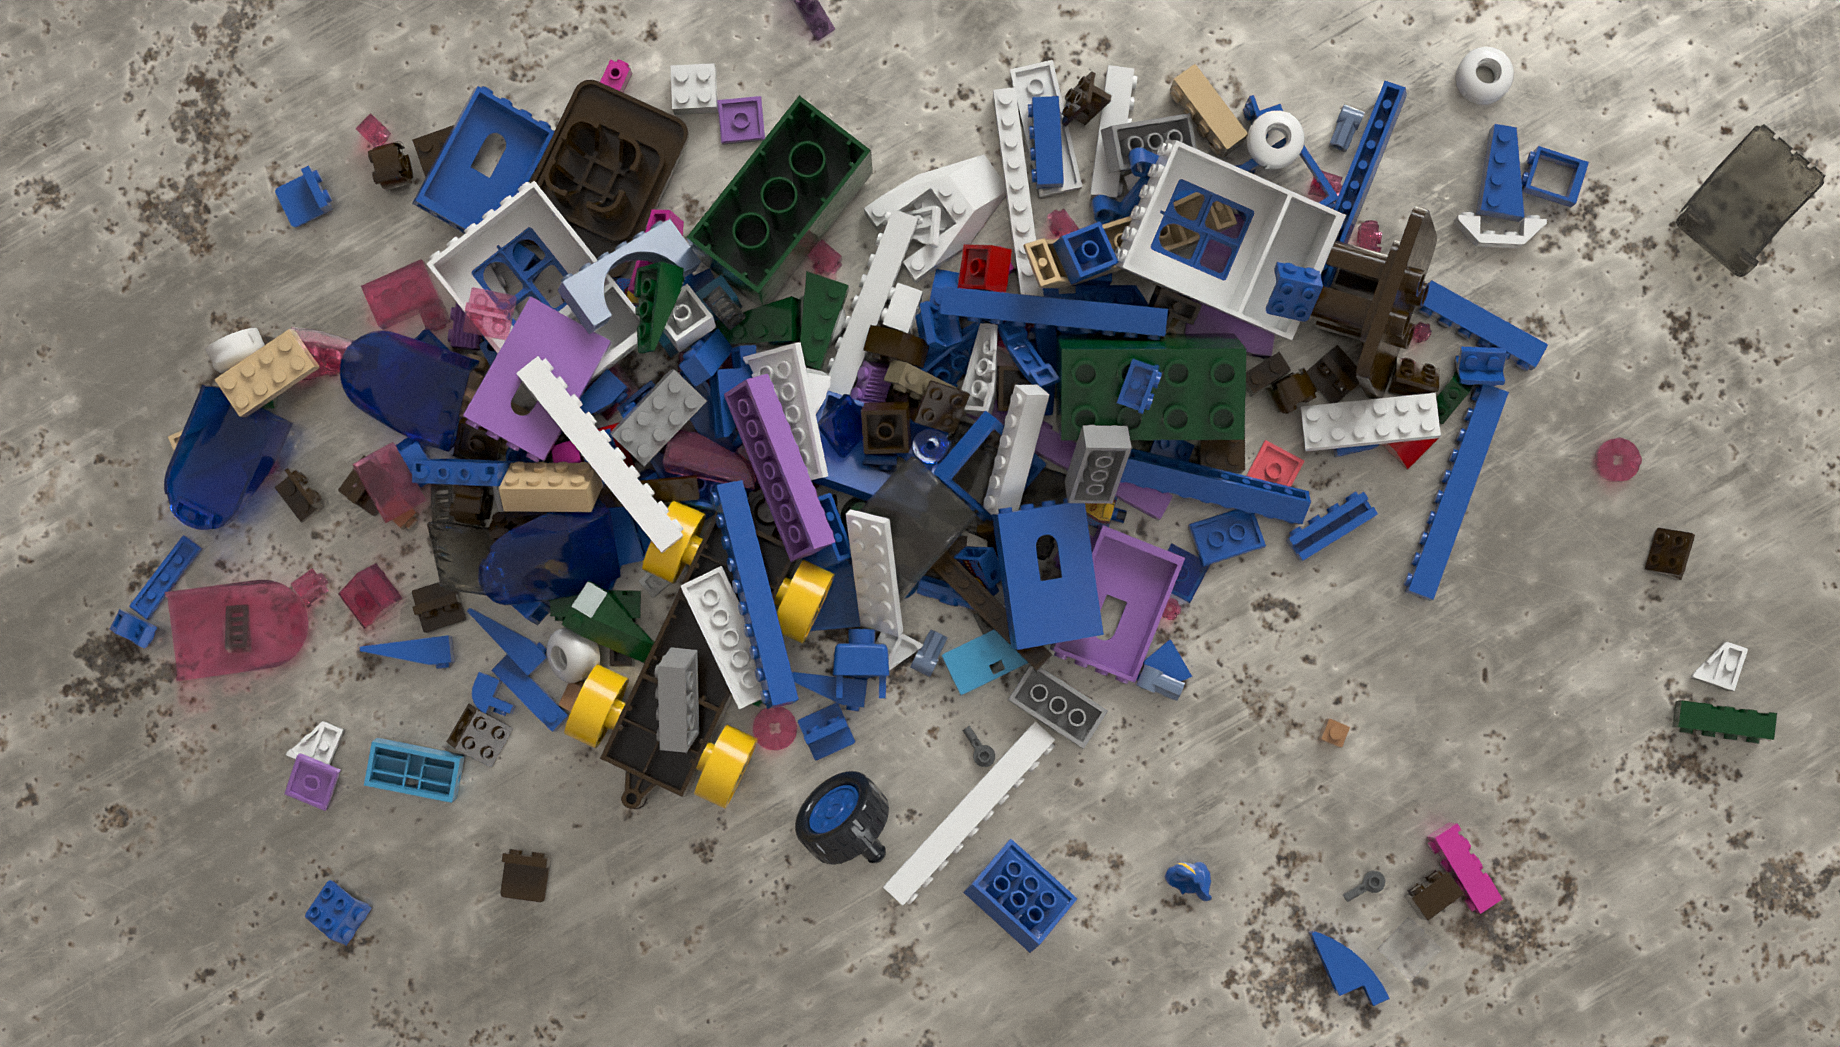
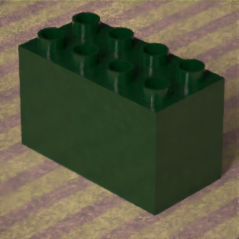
M799 95L686 237L690 247L703 264L717 275H722L730 285L756 305L762 306L771 303L873 174L871 150Z
M1234 333L1166 334L1164 338L1160 337V340L1147 339L1146 334H1138V338L1124 337V334H1115V336L1103 334H1056V374L1060 378V382L1056 383V424L1061 440H1078L1083 425L1128 426L1130 440H1245L1246 348ZM1132 359L1153 366L1158 365V372L1162 373L1158 387H1152L1150 392L1154 394L1150 409H1144L1143 414L1138 413V410L1117 403Z

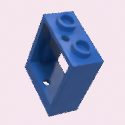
M1538 146L1534 151H1530L1526 161L1529 164L1527 172L1524 171L1521 177L1522 192L1570 208L1577 203L1589 162ZM1539 158L1574 169L1566 196L1531 186Z

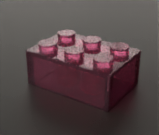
M422 259L361 285L376 323L382 330L443 304L427 264Z

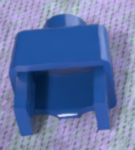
M848 629V644L840 643L835 646L833 676H836V698H843L844 676L866 681L869 678L879 676V699H886V676H890L888 648L885 644H875L874 629Z

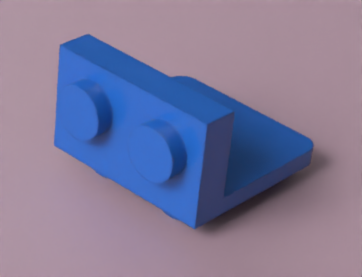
M309 165L301 169L302 176L275 190L290 224L295 228L333 210L330 204L332 198L327 189L323 190L320 184L323 180L318 170L314 171Z
M1277 262L1274 268L1276 284L1266 305V313L1302 322L1308 321L1323 288L1320 271L1310 267L1295 266L1292 263Z
M329 880L306 912L305 917L329 939L347 946L372 907L365 902L353 898L338 884Z

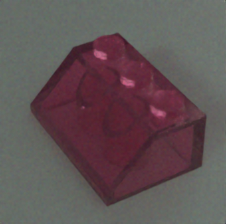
M394 442L352 464L385 524L427 501L418 484L412 483V474Z

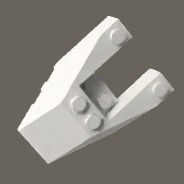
M980 155L916 175L866 206L864 214L878 231L885 226L883 223L887 212L892 213L893 208L901 212H905L912 206L916 210L934 205L941 208L938 247L925 245L903 261L904 269L916 284L963 251L964 244L972 243L975 236L1006 196L1005 184L986 156Z

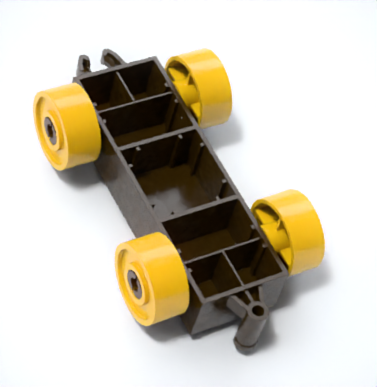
M760 489L749 497L748 503L774 605L779 607L777 616L782 635L803 644L825 601L835 574L803 560L793 579H789L797 560L790 561L783 542L778 540L780 534L775 521L764 522L759 518L758 509L766 501L763 491ZM673 501L668 507L669 512L667 516L671 521L676 518L684 528L681 531L683 537L663 553L651 540L643 561L642 570L674 584L687 564L690 567L681 584L683 585L722 566L733 588L732 582L734 578L727 566V550L723 549L721 542L722 530L718 528L716 523L717 511L704 538H700L706 514L678 501ZM680 587L627 702H622L628 687L629 678L597 664L586 679L573 705L564 730L565 735L595 749L600 745L609 729L613 730L600 759L626 771L625 791L622 794L621 801L629 809L644 807L648 800L646 796L656 786L681 797H686L698 771H701L702 774L694 795L726 809L745 773L758 742V738L727 724L716 744L712 743L733 696ZM670 648L697 650L699 734L687 753L660 750V741H657L656 738L659 728V720H656L659 700L655 697L658 686V679L655 678V668Z

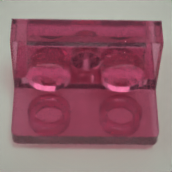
M473 287L469 302H466L465 306L466 317L463 331L506 340L511 329L517 300L516 296Z

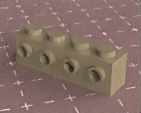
M893 360L890 363L884 381L894 385L893 389L902 393L908 392L910 393L909 397L918 401L922 400L929 381L954 387L907 362Z

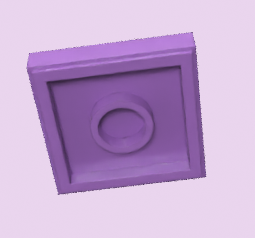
M761 96L717 100L722 145L757 142L765 139Z
M299 753L284 794L326 811L341 770Z

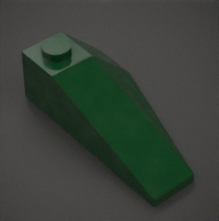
M657 262L637 268L634 296L639 300V307L635 308L636 315L640 316V324L637 327L638 353L643 354L655 351L684 283V268L664 262Z
M589 580L571 606L561 625L581 637L645 663L654 641L638 624L631 620L627 615L628 612L624 608L621 609L607 590Z

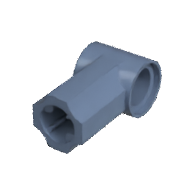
M1344 104L1336 121L1338 124L1329 145L1337 150L1346 152L1365 112Z
M931 629L910 668L931 677L948 637Z
M1144 665L1136 685L1150 692H1157L1178 701L1185 683L1164 675L1158 669Z

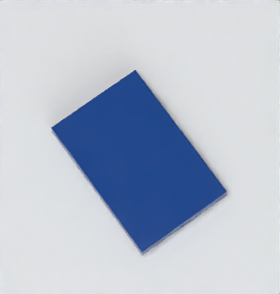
M1235 509L1188 525L1202 567L1266 547L1255 513L1249 514Z

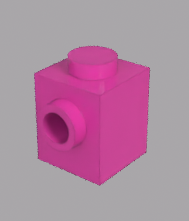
M610 59L600 82L624 93L633 73L628 63L619 59L616 62Z

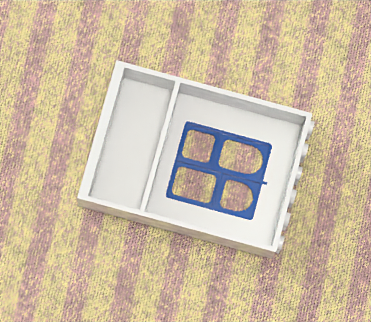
M1177 140L1162 142L1157 151L1158 160L1156 164H1152L1148 173L1150 179L1147 185H1143L1139 197H1141L1138 206H1135L1131 212L1130 218H1132L1130 226H1127L1122 233L1121 239H1123L1121 247H1117L1114 252L1118 259L1117 261H1119L1115 266L1276 336L1293 340L1300 321L1267 314L1265 309L1276 284L1275 265L1277 262L1292 263L1303 268H1314L1320 271L1321 275L1346 215ZM1185 189L1193 190L1204 196L1198 216L1193 221L1179 215L1174 208L1176 195ZM1218 201L1246 214L1245 222L1236 239L1205 226V220L1213 202ZM1168 224H1178L1200 235L1190 259L1183 258L1162 247L1159 235L1163 227ZM1210 240L1224 244L1232 250L1222 273L1213 271L1200 264L1201 257Z
M535 181L524 183L518 188L519 193L514 197H511V195L500 202L501 207L496 211L493 209L489 210L482 216L483 221L477 225L475 223L471 224L464 230L466 234L461 238H453L446 244L448 248L441 253L437 251L428 258L430 262L427 263V266L497 354L516 323L510 311L527 297L531 296L581 324L566 302L557 308H553L536 288L532 280L550 265H554L562 276L565 277L570 273L575 275L580 272L579 269L589 262L591 265L597 262L592 252ZM525 239L534 241L545 253L544 259L528 271H523L513 257L514 246L519 241ZM493 262L506 264L523 285V289L505 303H502L484 280L485 268ZM609 274L606 275L604 281V298L612 316L606 325L594 332L610 340L611 345L589 384L638 347L637 327L640 324V316L636 315L635 306ZM522 381L521 384L525 387V389L529 392V394H530V395L533 397V399L537 402V401H538L537 398L532 394V392L528 389V387H527V386L524 384V382Z

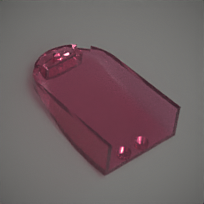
M252 580L165 592V597L168 599L178 675L176 681L178 683L276 668L295 657L307 637L308 616L303 602L294 591L276 581Z

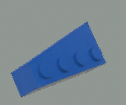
M1494 124L1489 130L1476 215L1520 222L1525 217L1517 127Z

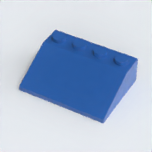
M1012 839L1002 847L963 892L1029 953L1044 941L1077 900L1068 889Z

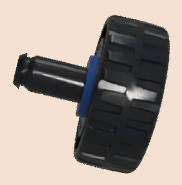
M846 771L836 774L816 787L800 807L795 821L796 836L803 846L822 863L831 865L842 864L856 858L860 854L869 863H879L886 855L885 846L877 838L883 831L888 819V800L876 784L865 774L857 771Z

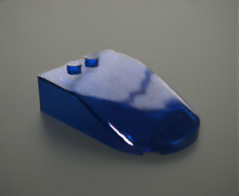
M372 331L357 338L344 352L340 363V380L349 400L367 415L406 437L449 452L455 446L456 436H454L469 375L479 365L480 361L395 332Z
M202 385L165 474L164 492L168 496L169 508L174 516L183 524L198 530H215L233 522L269 474L285 444L293 423L262 407L248 417H240L220 387Z
M597 498L592 512H549L507 532L490 547L492 551L486 560L482 559L478 572V581L483 592L490 600L502 605L542 602L579 595L589 580L601 587L621 577L611 512Z

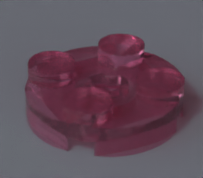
M1621 437L1605 441L1599 446L1595 455V465L1598 473L1604 479L1611 482H1623L1631 479L1636 475L1642 463V457L1638 448L1631 441ZM1614 455L1622 456V465L1613 464L1615 460L1613 458Z
M765 708L754 719L753 734L758 738V743L765 749L778 751L787 748L793 743L797 735L796 719L786 708ZM779 722L781 732L779 734L776 732L771 734V727L769 725Z

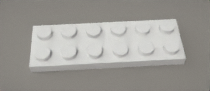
M1053 60L1010 69L1029 156L1030 148L1034 147V139H1029V126H1033L1032 117L1028 118V104H1031L1032 97L1059 96L1064 185L1063 188L1037 189L1039 198L1081 189L1083 186L1068 125L1066 127L1062 125L1064 106ZM1031 161L1032 169H1035V161Z
M1436 393L1301 407L1305 451L1441 437Z
M850 509L846 513L860 625L899 637L903 633L890 520Z
M720 566L681 585V588L738 708L742 709L761 700L760 693L762 687L755 676L756 664L755 660L751 659L749 653L751 644L749 637L747 638L744 633L745 621L738 610L739 601L723 567Z

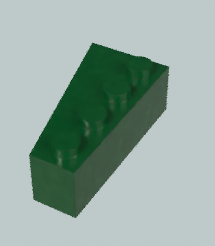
M806 271L800 342L805 366L821 371L849 292V285Z
M790 296L715 321L716 328L712 331L718 328L732 348L747 345L774 346L800 343L801 300Z
M551 589L550 617H555V621H564L582 590ZM607 590L621 609L624 608L628 612L627 615L632 621L636 622V618H641V590Z
M1679 700L1675 702L1672 727L1679 728L1680 733L1693 734V730L1701 731V736L1715 737V734L1724 735L1723 739L1737 741L1738 737L1746 738L1747 743L1759 744L1760 740H1774L1777 713H1758L1757 710L1751 709L1737 710L1729 706H1713L1712 704Z

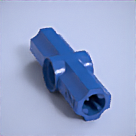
M924 575L921 576L917 594L937 599L939 602L947 605L961 606L974 610L945 581Z

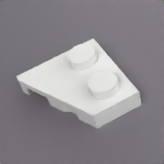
M934 205L904 212L919 219L911 240L935 248L938 247L941 208Z
M884 632L880 633L875 643L887 646L889 671L923 646L920 642L904 634L898 637Z
M1724 642L1692 674L1691 678L1729 691H1735L1748 649Z
M322 721L310 734H307L295 747L290 749L286 755L296 759L297 755L301 753L330 765L345 730Z

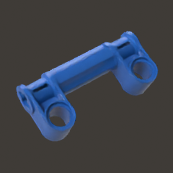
M1141 147L1130 151L1128 158L1131 171L1134 176L1140 177V179L1121 202L1107 195H1098L1093 198L1092 210L1096 222L1100 221L1104 225L1131 215L1133 208L1138 206L1141 197H1139L1143 185H1147L1150 176H1148L1149 170L1153 163L1156 164L1158 155Z

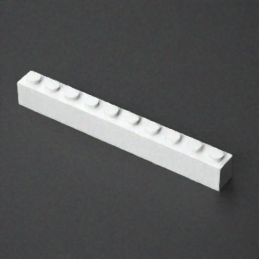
M1015 87L993 90V103L1019 294L1044 296L1043 288L1038 286L1023 247L1026 243L1036 241L1016 90Z
M894 208L892 213L887 212L883 223L887 226L884 233H879L875 245L878 246L876 254H871L867 264L870 267L868 275L863 274L859 284V287H862L859 296L855 295L851 307L854 308L852 316H847L843 325V328L846 329L843 337L838 338L835 349L838 350L835 358L831 357L827 370H830L829 376H831L829 391L850 398L851 391L858 378V370L862 367L868 353L863 351L869 327L870 325L878 326L883 309L888 301L891 287L894 286L919 219Z
M537 356L516 374L661 553L665 552L683 537L681 531L684 528L676 518L671 521L667 516L669 510L662 501L657 503L652 496L655 493L647 483L641 484L637 479L641 475L633 465L628 468L623 461L626 457L617 447L614 450L609 444L611 438L604 430L598 431L594 426L597 421L590 412L585 414L581 410L580 406L583 404L575 394L572 396L568 394L565 390L568 387L565 381L560 376L555 378L551 373L554 368L547 359L541 360Z
M1035 721L888 880L883 888L902 906L906 902L910 905L918 896L916 891L921 886L925 888L934 879L931 876L936 869L940 872L949 862L946 858L951 853L956 855L964 846L961 842L966 836L971 838L979 830L977 824L982 819L986 822L993 815L994 811L992 808L997 803L1002 805L1010 796L1007 792L1013 786L1016 789L1025 780L1022 775L1027 770L1032 772L1040 762L1037 759L1042 754L1047 756L1055 747L1052 744L1055 739Z

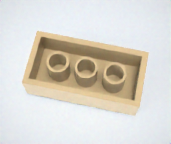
M1196 64L1174 78L1170 88L1172 99L1177 104L1180 102L1184 108V114H1191V119L1198 126L1196 127L1197 132L1202 138L1206 137L1211 143L1209 147L1216 156L1220 155L1223 159L1244 143L1248 133Z
M288 329L214 380L240 417H248L320 367L296 331Z
M515 462L510 464L499 487V493L504 511L592 512L603 484L601 477L588 462Z

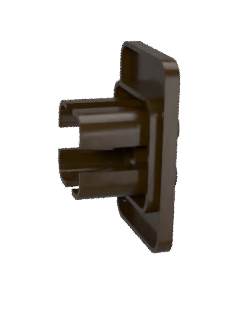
M582 81L574 89L530 183L533 181L537 183L597 259L605 252L610 254L616 251L615 248L625 241L628 244L633 241L635 235L641 231H646L652 209H657L688 143L689 132L687 126L680 118L599 81ZM529 239L522 240L523 242H525V243H527V244H530V245H532V246H534V247H536V248H538V249H541V248L538 246V244H536V243H535L534 241H532V240H529ZM632 261L616 266L608 274L611 278H621L627 272Z
M1416 206L1413 208L1401 242L1395 240L1388 255L1341 241H1335L1326 265L1340 269L1335 281L1336 285L1374 295L1373 299L1369 300L1323 286L1311 313L1312 319L1317 320L1315 324L1317 328L1361 341L1363 350L1358 362L1356 377L1366 397L1371 399L1383 398L1400 349L1407 350L1411 343L1415 324L1410 323L1415 306L1422 308L1427 298L1430 283L1424 280L1437 243L1435 227L1430 211Z

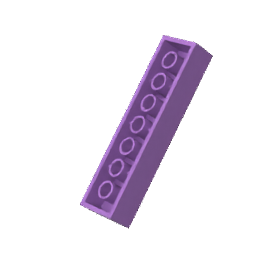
M768 373L746 379L726 392L724 396L789 559L792 562L813 555L836 541Z

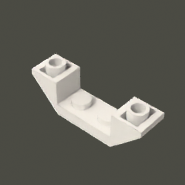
M1462 212L1461 215L1454 219V224L1475 246L1520 248L1547 224V219H1540L1538 215L1527 216V218L1520 222V235L1517 232H1504V235L1496 234L1495 231L1489 230L1482 231V234H1480V216H1474L1472 212Z

